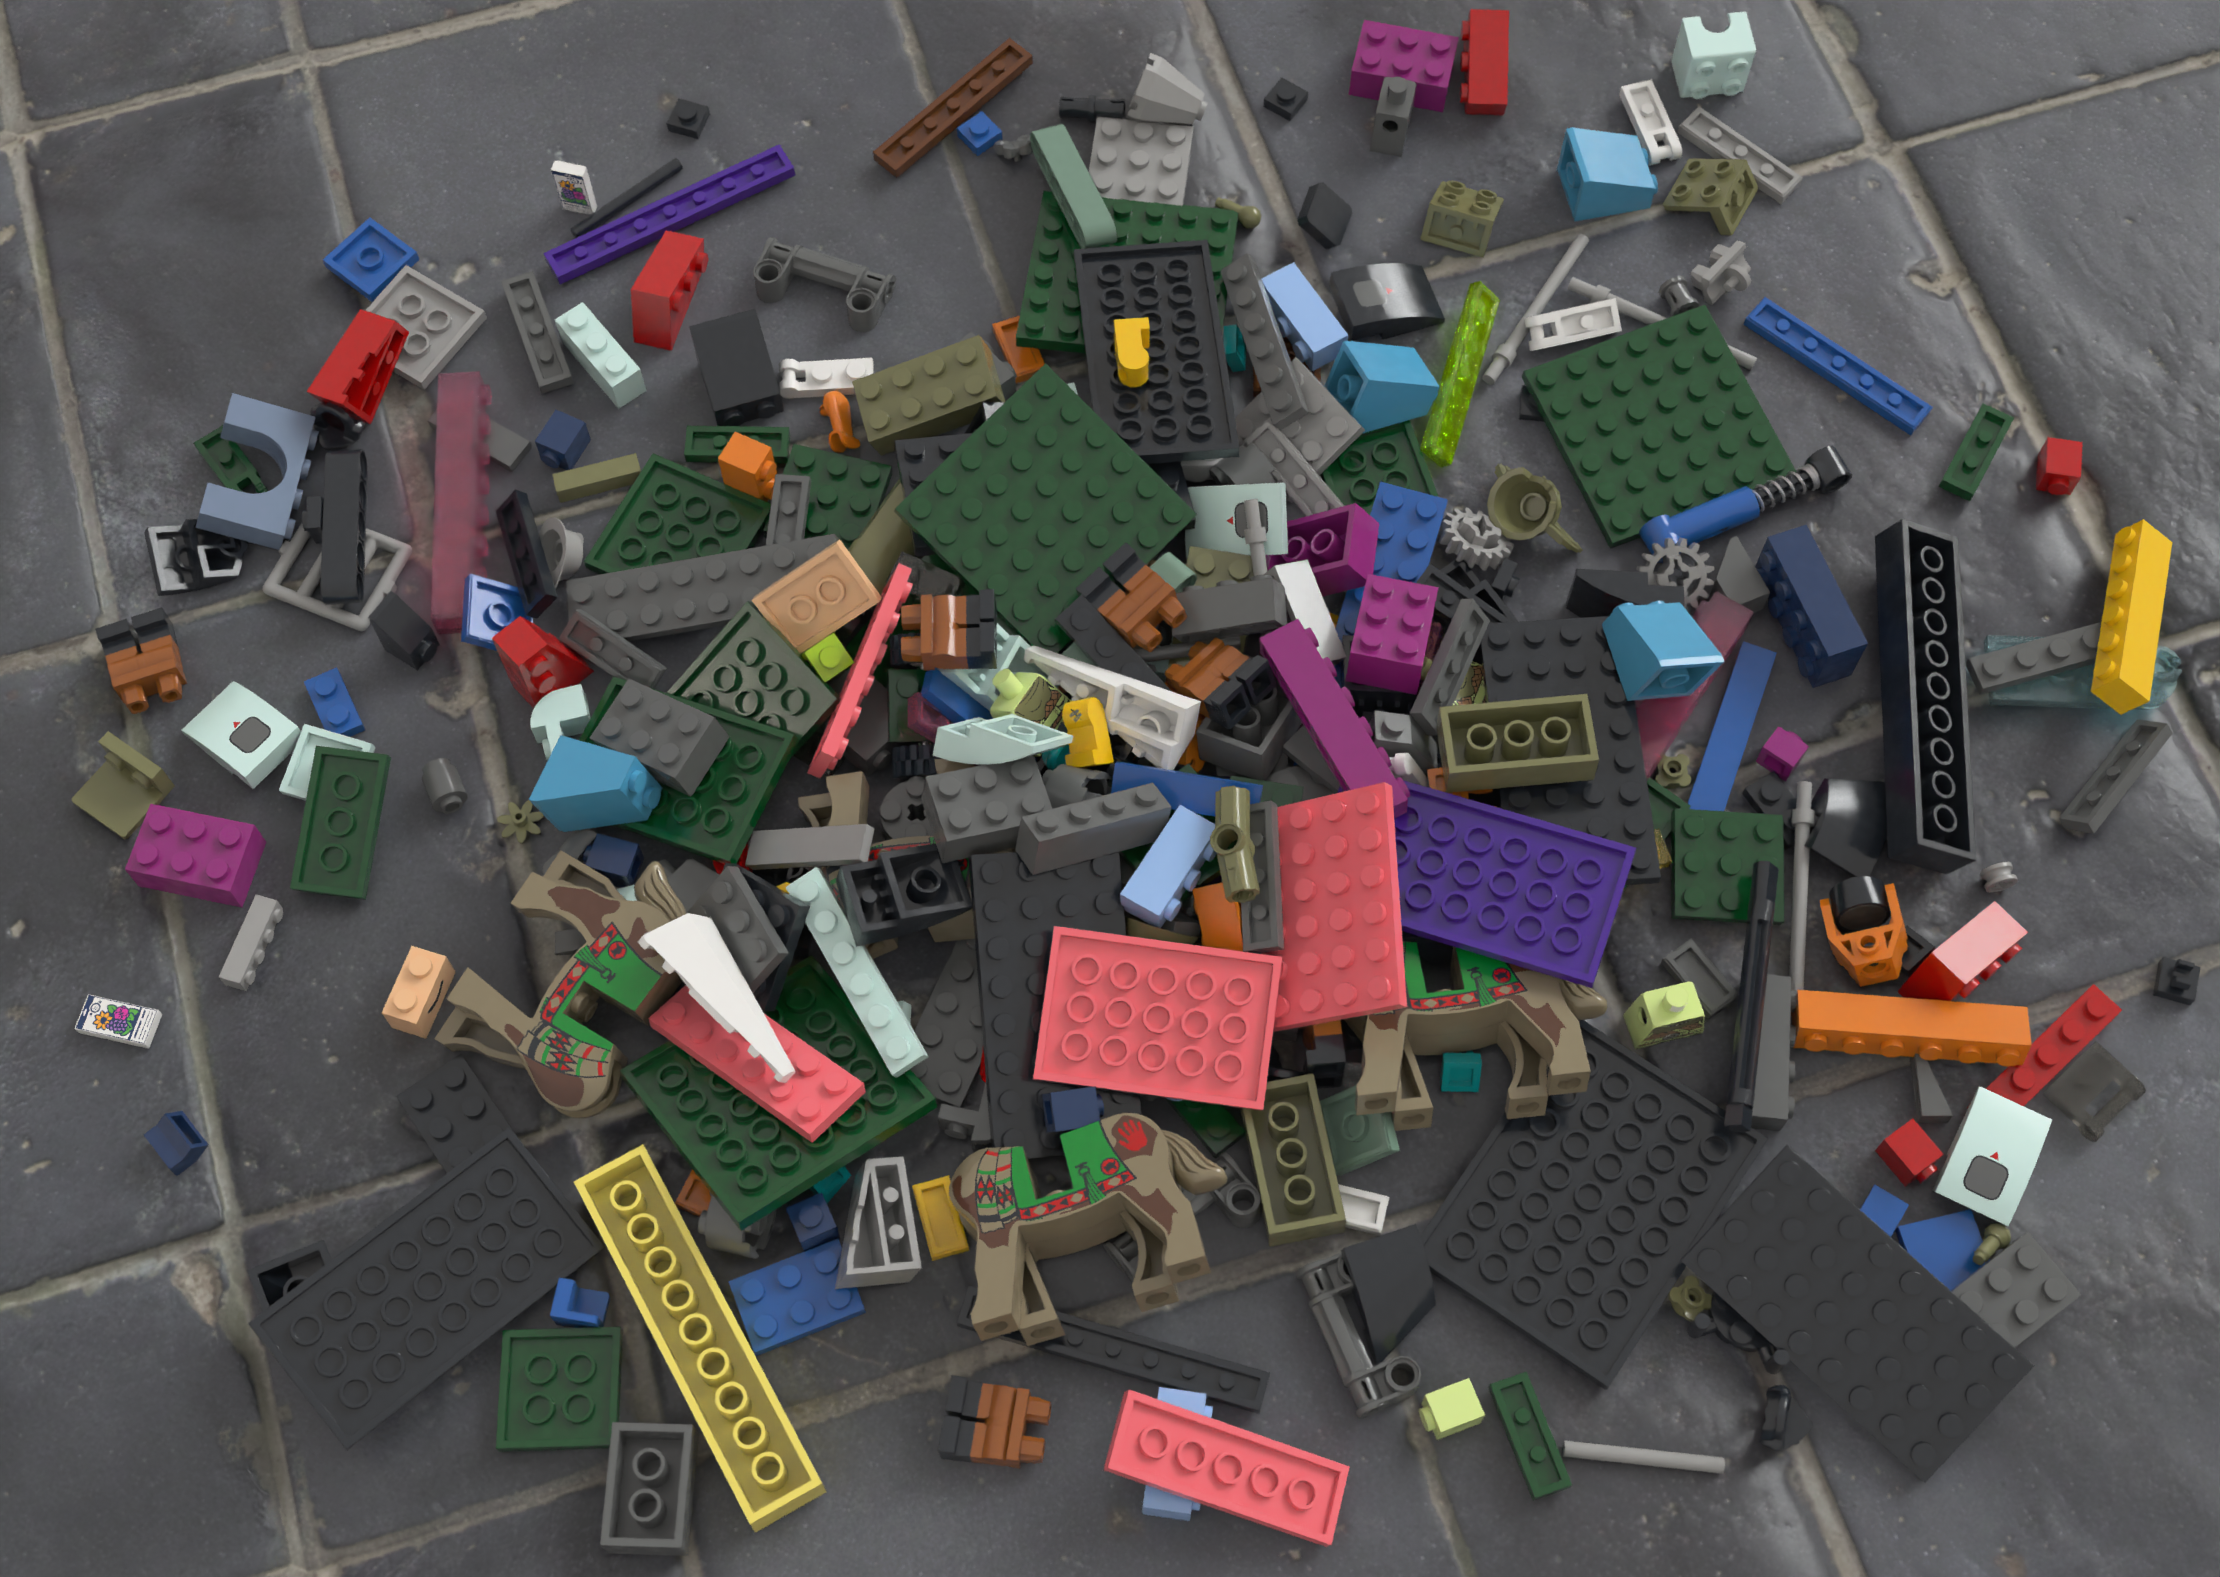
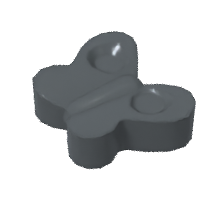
M1022 135L1012 142L1005 140L996 141V153L1004 155L1005 158L1014 157L1015 162L1021 161L1020 155L1032 153L1030 135Z

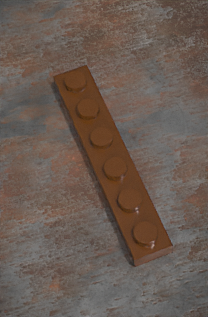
M1011 38L1007 39L874 150V160L898 178L1033 64V56Z

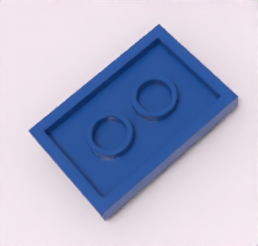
M839 1239L728 1281L755 1356L866 1313L857 1287L835 1289L842 1251Z

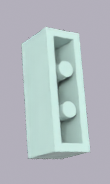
M583 302L555 319L562 343L618 409L646 392L640 368Z

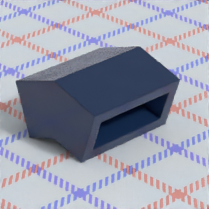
M183 1111L164 1114L158 1124L144 1134L151 1146L176 1176L197 1162L208 1147V1143Z

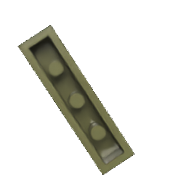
M634 453L555 473L552 476L559 501L562 503L633 485L641 472L637 454Z

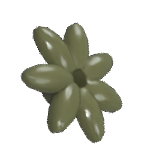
M530 800L525 802L521 810L514 802H509L508 809L511 815L497 817L498 822L508 825L503 830L502 837L508 838L516 833L518 842L523 844L526 839V831L535 835L541 833L540 828L534 823L543 819L544 815L541 812L531 813L533 804Z

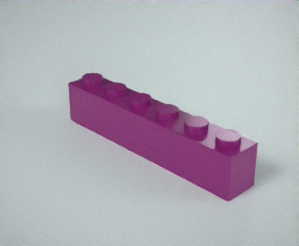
M1296 619L1259 638L1261 655L1263 658L1268 659L1273 675L1343 792L1386 782L1392 786L1394 819L1406 813L1408 798L1410 797L1408 787L1401 777L1395 779L1389 769L1392 764L1387 752L1382 746L1379 748L1375 746L1371 739L1373 731L1364 716L1358 718L1352 708L1355 706V702L1347 687L1340 688L1334 678L1337 676L1336 670L1328 657L1322 658L1318 652L1317 647H1319V643L1310 627L1304 629L1300 620Z

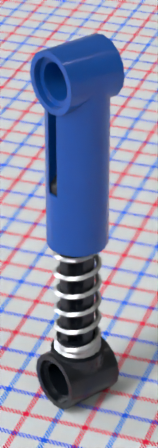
M1834 446L1823 447L1813 453L1806 460L1803 467H1799L1796 472L1789 471L1786 477L1779 475L1775 481L1767 480L1764 486L1757 484L1754 490L1743 486L1671 517L1669 515L1657 516L1641 527L1639 535L1651 555L1654 553L1652 544L1658 543L1663 548L1665 547V538L1668 537L1672 538L1675 545H1677L1680 537L1687 539V547H1689L1693 542L1699 543L1759 517L1760 511L1763 512L1765 507H1774L1775 503L1779 501L1784 503L1786 498L1789 497L1795 499L1798 493L1806 494L1807 490L1814 491L1815 489L1821 490L1823 494L1832 493L1846 485L1851 480L1853 474ZM1661 558L1657 563H1663V558Z

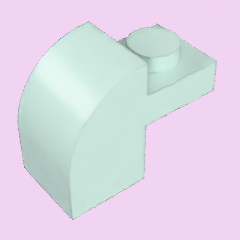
M578 684L552 691L545 695L533 709L530 720L531 730L537 744L542 743L547 761L560 735L568 737L583 733L591 719L588 701L582 685Z

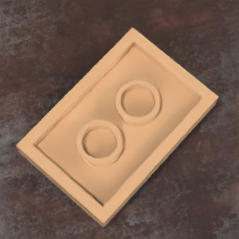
M839 539L754 596L752 602L764 618L776 627L801 654L879 603L882 596Z

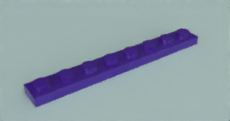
M776 145L543 253L545 260L561 285L662 238L666 230L675 232L795 176L794 166L781 146Z

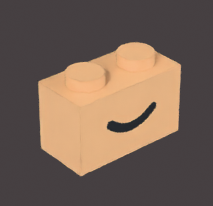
M411 946L382 1011L383 1016L393 1029L427 1039L456 973L446 956Z

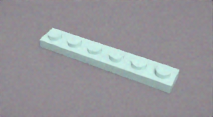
M815 867L786 886L789 895L810 906L805 923L892 1076L897 1078L928 1058L929 1056L865 945L856 946L845 910L822 870Z

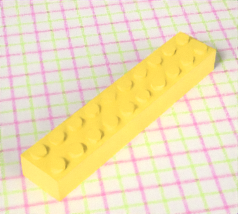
M644 1144L574 1181L755 1533L826 1493L815 1468Z

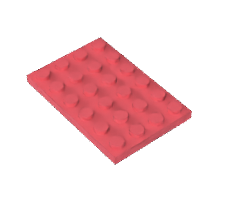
M1383 782L1277 807L1284 950L1261 953L1282 957L1273 1032L1407 1008L1392 786Z
M1054 926L1033 1080L1084 1087L1095 1086L1098 1089L1263 1111L1282 957Z

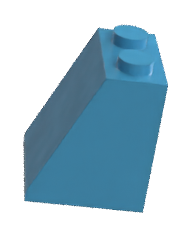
M1580 128L1566 129L1557 171L1574 222L1649 209L1651 207L1653 196L1658 191L1656 176L1650 174L1648 153L1645 148H1641L1638 136Z
M1343 340L1324 385L1365 429L1363 433L1427 415L1433 401L1437 398L1440 387L1413 347Z
M1654 601L1647 605L1624 603L1616 606L1611 615L1602 623L1627 701L1690 696L1724 663L1722 654L1680 602L1665 603L1664 601Z
M560 735L529 800L559 831L568 832L648 820L652 810L660 801L663 788L635 756Z

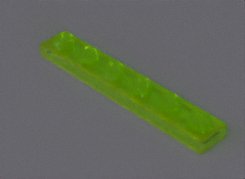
M1481 281L1469 285L1439 384L1438 395L1434 401L1420 450L1441 468L1452 465L1500 303V299Z

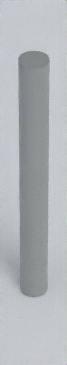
M1574 1441L1563 1442V1457L1721 1474L1724 1473L1725 1469L1724 1457Z

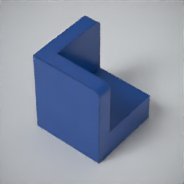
M559 1278L550 1317L558 1326L571 1328L604 1327L610 1295L607 1292L579 1288L575 1280Z

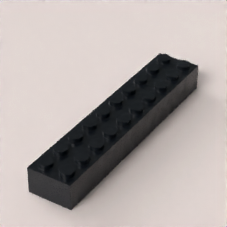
M1901 519L1875 536L1888 858L1939 873L1949 874L1977 861L1958 537Z

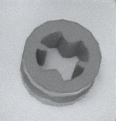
M2011 862L1991 865L1979 873L1981 879L1987 881L1984 885L1986 892L2002 891L2018 882L2017 876L2011 874L2013 870Z

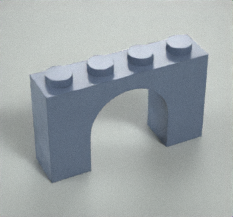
M232 393L220 438L251 446L269 454L281 470L282 481L272 490L258 494L245 493L207 483L196 528L277 550L281 548L284 538L291 540L296 521L289 518L291 509H299L303 490L297 488L299 479L306 480L311 460L305 459L307 449L314 450L319 432L312 429L315 417Z

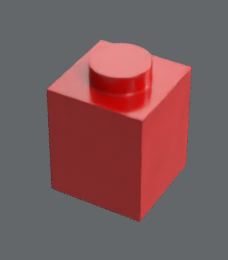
M2047 437L2037 457L2036 490L2047 491L2054 495H2071L2081 478L2082 442Z
M1913 1118L1885 1138L1875 1150L1905 1187L1915 1179L1921 1184L1939 1170L1935 1164L1944 1155Z

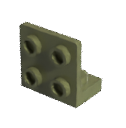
M1689 159L1665 199L1663 206L1665 210L1710 212L1720 235L1732 236L1759 187L1746 159Z
M1442 181L1429 204L1420 240L1484 258L1494 222L1504 199L1498 197L1495 192L1481 189L1476 191L1466 188L1463 183L1458 181Z
M107 731L98 741L107 753L104 756L106 762L72 797V802L121 838L128 839L144 821L150 803L159 805L175 786L161 767Z

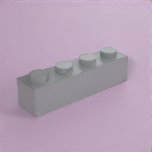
M255 895L219 975L220 980L226 986L247 991L249 985L254 982L258 964L262 963L266 946L272 941L275 926L281 921L283 916V908L277 900Z

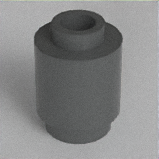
M438 758L428 762L422 769V781L433 809L445 814L457 812L468 799L457 767L451 764L447 758Z

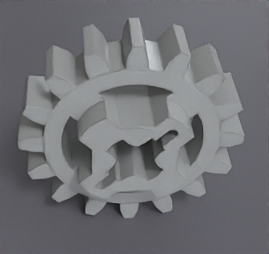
M1457 508L1454 509L1452 514L1447 513L1438 533L1441 536L1439 543L1448 545L1445 550L1446 553H1455L1457 555L1456 561L1460 562L1464 559L1470 568L1477 564L1484 571H1486L1488 566L1497 570L1499 565H1502L1504 559H1508L1514 547V544L1510 542L1511 539L1502 535L1501 529L1495 527L1490 521L1489 516L1483 514L1480 510L1477 514H1473L1469 508H1465L1463 513Z
M1669 537L1665 538V547L1663 548L1658 543H1653L1652 549L1654 553L1652 555L1643 553L1641 556L1647 563L1645 566H1637L1636 570L1648 572V585L1683 586L1685 604H1689L1693 608L1699 607L1696 598L1698 596L1708 598L1709 596L1703 590L1704 586L1714 585V581L1707 578V573L1714 571V566L1704 564L1709 558V554L1706 552L1697 554L1700 545L1695 542L1687 548V539L1681 537L1677 541V545ZM1679 552L1688 555L1695 564L1686 565L1683 563ZM1663 558V563L1658 571L1653 572L1657 562ZM1674 568L1682 571V576L1676 579L1677 583L1668 580V575L1674 573ZM1697 579L1695 586L1688 593L1687 588L1693 580Z

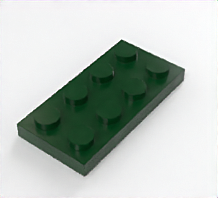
M316 746L290 889L366 900L391 761L389 755Z

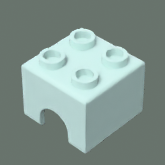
M1746 12L1728 13L1730 25L1726 27V31L1721 33H1713L1706 30L1702 25L1700 16L1682 19L1671 59L1681 98L1693 97L1694 99H1702L1708 95L1724 94L1732 96L1743 92L1756 53V46Z

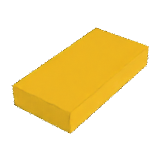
M949 1175L912 1185L932 1261L969 1251L959 1212L953 1206L949 1196V1185L951 1182Z

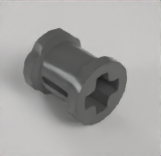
M1684 276L1670 278L1659 287L1658 293L1660 297L1666 299L1671 308V317L1700 306L1698 300L1690 295L1687 289L1688 282Z

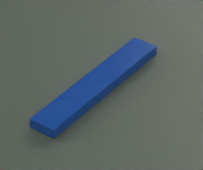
M1766 297L1761 300L1745 319L1743 325L1909 435L1914 433L1933 408Z
M1744 641L1742 642L1687 802L1691 806L1690 809L1725 810L1777 654L1776 652Z

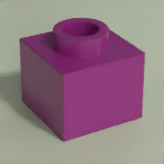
M1778 726L1762 747L1756 762L1770 772L1775 771L1779 778L1786 782L1802 761L1809 746L1794 732L1785 731Z

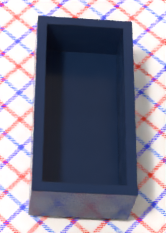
M1807 525L1767 537L1755 567L1770 591L1768 597L1769 611L1773 618L1778 619L1783 629V638L1789 648H1793L1798 658L1800 673L1803 677L1808 678L1812 688L1851 676L1868 642Z

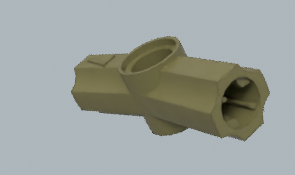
M1235 786L1221 787L1219 791L1215 792V829L1210 836V844L1217 853L1226 900L1230 903H1245L1254 900L1255 896L1260 894L1253 860L1255 846L1250 839V792L1246 788ZM1238 840L1232 849L1227 850L1233 841Z

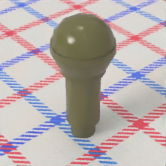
M1220 197L1215 201V206L1219 209H1229L1237 212L1238 221L1247 229L1255 228L1261 221L1262 215L1255 206H1241Z
M1993 1223L1985 1228L1983 1242L1974 1252V1263L1977 1265L1986 1263L1996 1250L2004 1249L2010 1244L2011 1233L2004 1224Z

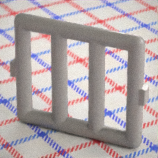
M301 523L291 541L285 540L278 552L281 557L262 587L263 592L266 595L355 630H367L371 623L368 619L370 614L390 591L395 593L397 589L395 581L413 552L412 547L409 544L366 528L365 569L378 548L395 555L360 614L356 615L343 610L344 604L325 605L324 602L311 597L321 581L322 551L298 591L281 586L282 581L311 536L308 531L304 530Z

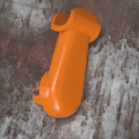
M838 391L826 393L819 410L822 416H829L833 431L829 434L830 448L839 454L843 453L846 448L856 449L860 447V441L853 437L851 409L848 400Z

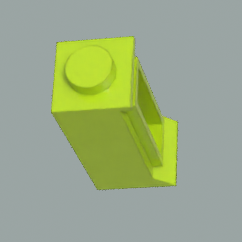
M832 633L801 653L805 660H809L824 683L854 663L835 633Z

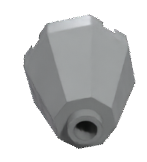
M1150 53L1126 118L1139 122L1192 126L1195 119L1202 120L1208 103L1202 101L1204 92L1164 58Z

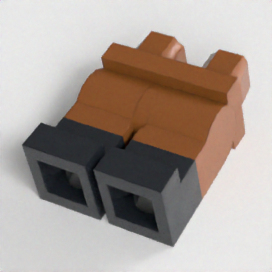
M1127 542L1103 563L1105 572L1098 567L1076 588L1078 596L1083 595L1132 648L1138 645L1146 651L1152 652L1163 639L1161 633L1155 628L1162 620L1174 629L1187 618L1185 609L1178 601L1175 589L1149 568Z
M994 589L979 590V595L971 596L938 595L932 598V594L921 595V604L901 606L903 630L921 629V636L901 637L903 661L922 662L924 671L935 670V668L997 669V605Z
M162 607L131 617L134 629L127 619L95 629L106 657L112 686L132 714L146 711L149 708L147 697L159 693L163 702L170 703L182 699V685L187 684L174 626Z
M1216 637L1209 644L1197 641L1189 650L1190 662L1184 667L1180 664H1173L1165 671V677L1169 686L1177 694L1201 701L1199 713L1228 730L1252 709L1250 704L1257 705L1277 686L1268 659L1259 655L1252 659L1242 654L1233 646H1225L1224 642ZM1251 682H1260L1261 686L1254 691ZM1226 705H1235L1237 707L1234 712L1229 714Z
M1336 1020L1299 1027V1029H1303L1302 1040L1304 1046L1308 1049L1305 1053L1302 1071L1304 1075L1314 1074L1317 1089L1341 1087L1346 1063L1341 1021Z
M951 1375L945 1409L947 1416L944 1415L938 1448L941 1459L1008 1466L1019 1469L1021 1468V1462L1042 1463L1045 1439L1026 1436L1028 1423L1049 1425L1052 1408L1051 1402L1038 1397H1032L1030 1389L970 1381L966 1377Z

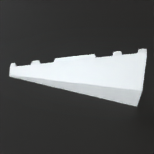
M1034 645L1025 649L1024 661L1028 664L1034 663L1048 675L1047 680L1054 686L1060 685L1073 696L1071 701L1090 697L1097 698L1105 711L1108 732L1112 735L1118 734L1133 747L1132 752L1139 758L1145 757L1157 768L1174 770L1195 734L1201 701Z
M687 913L644 934L638 941L640 946L644 950L648 948L656 950L665 959L662 967L669 974L676 971L690 989L688 993L729 1034L739 1032L751 1044L747 1051L754 1058L761 1055L775 1073L774 1078L778 1082L786 1083L796 1072L710 917Z

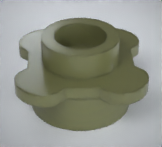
M1665 754L1657 755L1654 759V765L1657 767L1655 781L1668 789L1689 786L1691 776L1688 775L1687 766L1690 764V759L1684 754H1679L1676 757H1667ZM1674 768L1676 772L1671 773L1669 769Z
M1694 1276L1685 1277L1683 1284L1678 1288L1673 1287L1668 1294L1675 1312L1688 1321H1693L1702 1310H1709L1711 1308L1712 1296L1704 1292L1699 1286V1280ZM1689 1295L1694 1298L1693 1302L1689 1299Z

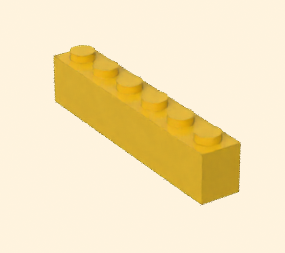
M2144 519L2131 526L2122 528L2115 534L2091 692L2120 715L2150 701L2172 542Z

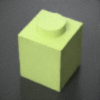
M1469 1378L1425 1394L1421 1403L1423 1408L1419 1409L1427 1432L1433 1430L1437 1440L1478 1425L1485 1416Z

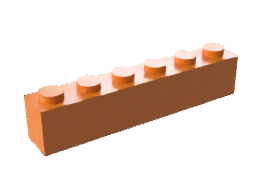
M1797 990L1796 1008L1794 1013L1791 1012L1792 1025L1796 1026V1040L1793 1048L1807 1049L1812 1052L1828 1050L1841 1051L1851 1055L1861 1053L1880 1054L1890 1058L1899 1056L1914 1057L1915 1054H1919L1922 1059L1928 1061L1945 1059L1958 1060L1967 1064L1976 1062L1997 1063L2008 1067L2023 1065L2032 1046L2028 1007Z

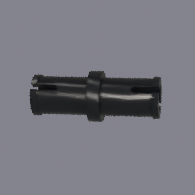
M1089 95V98L1060 97V118H1088V121L1095 122L1097 117L1125 119V99H1097L1096 95Z

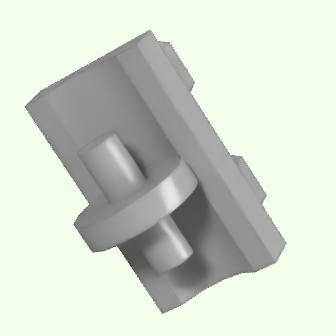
M1737 240L1730 248L1718 244L1709 256L1712 267L1708 268L1698 264L1691 271L1692 286L1703 291L1704 302L1713 305L1725 291L1730 292L1732 289L1745 291L1751 284V278L1748 274L1751 271V267L1743 255L1746 243Z

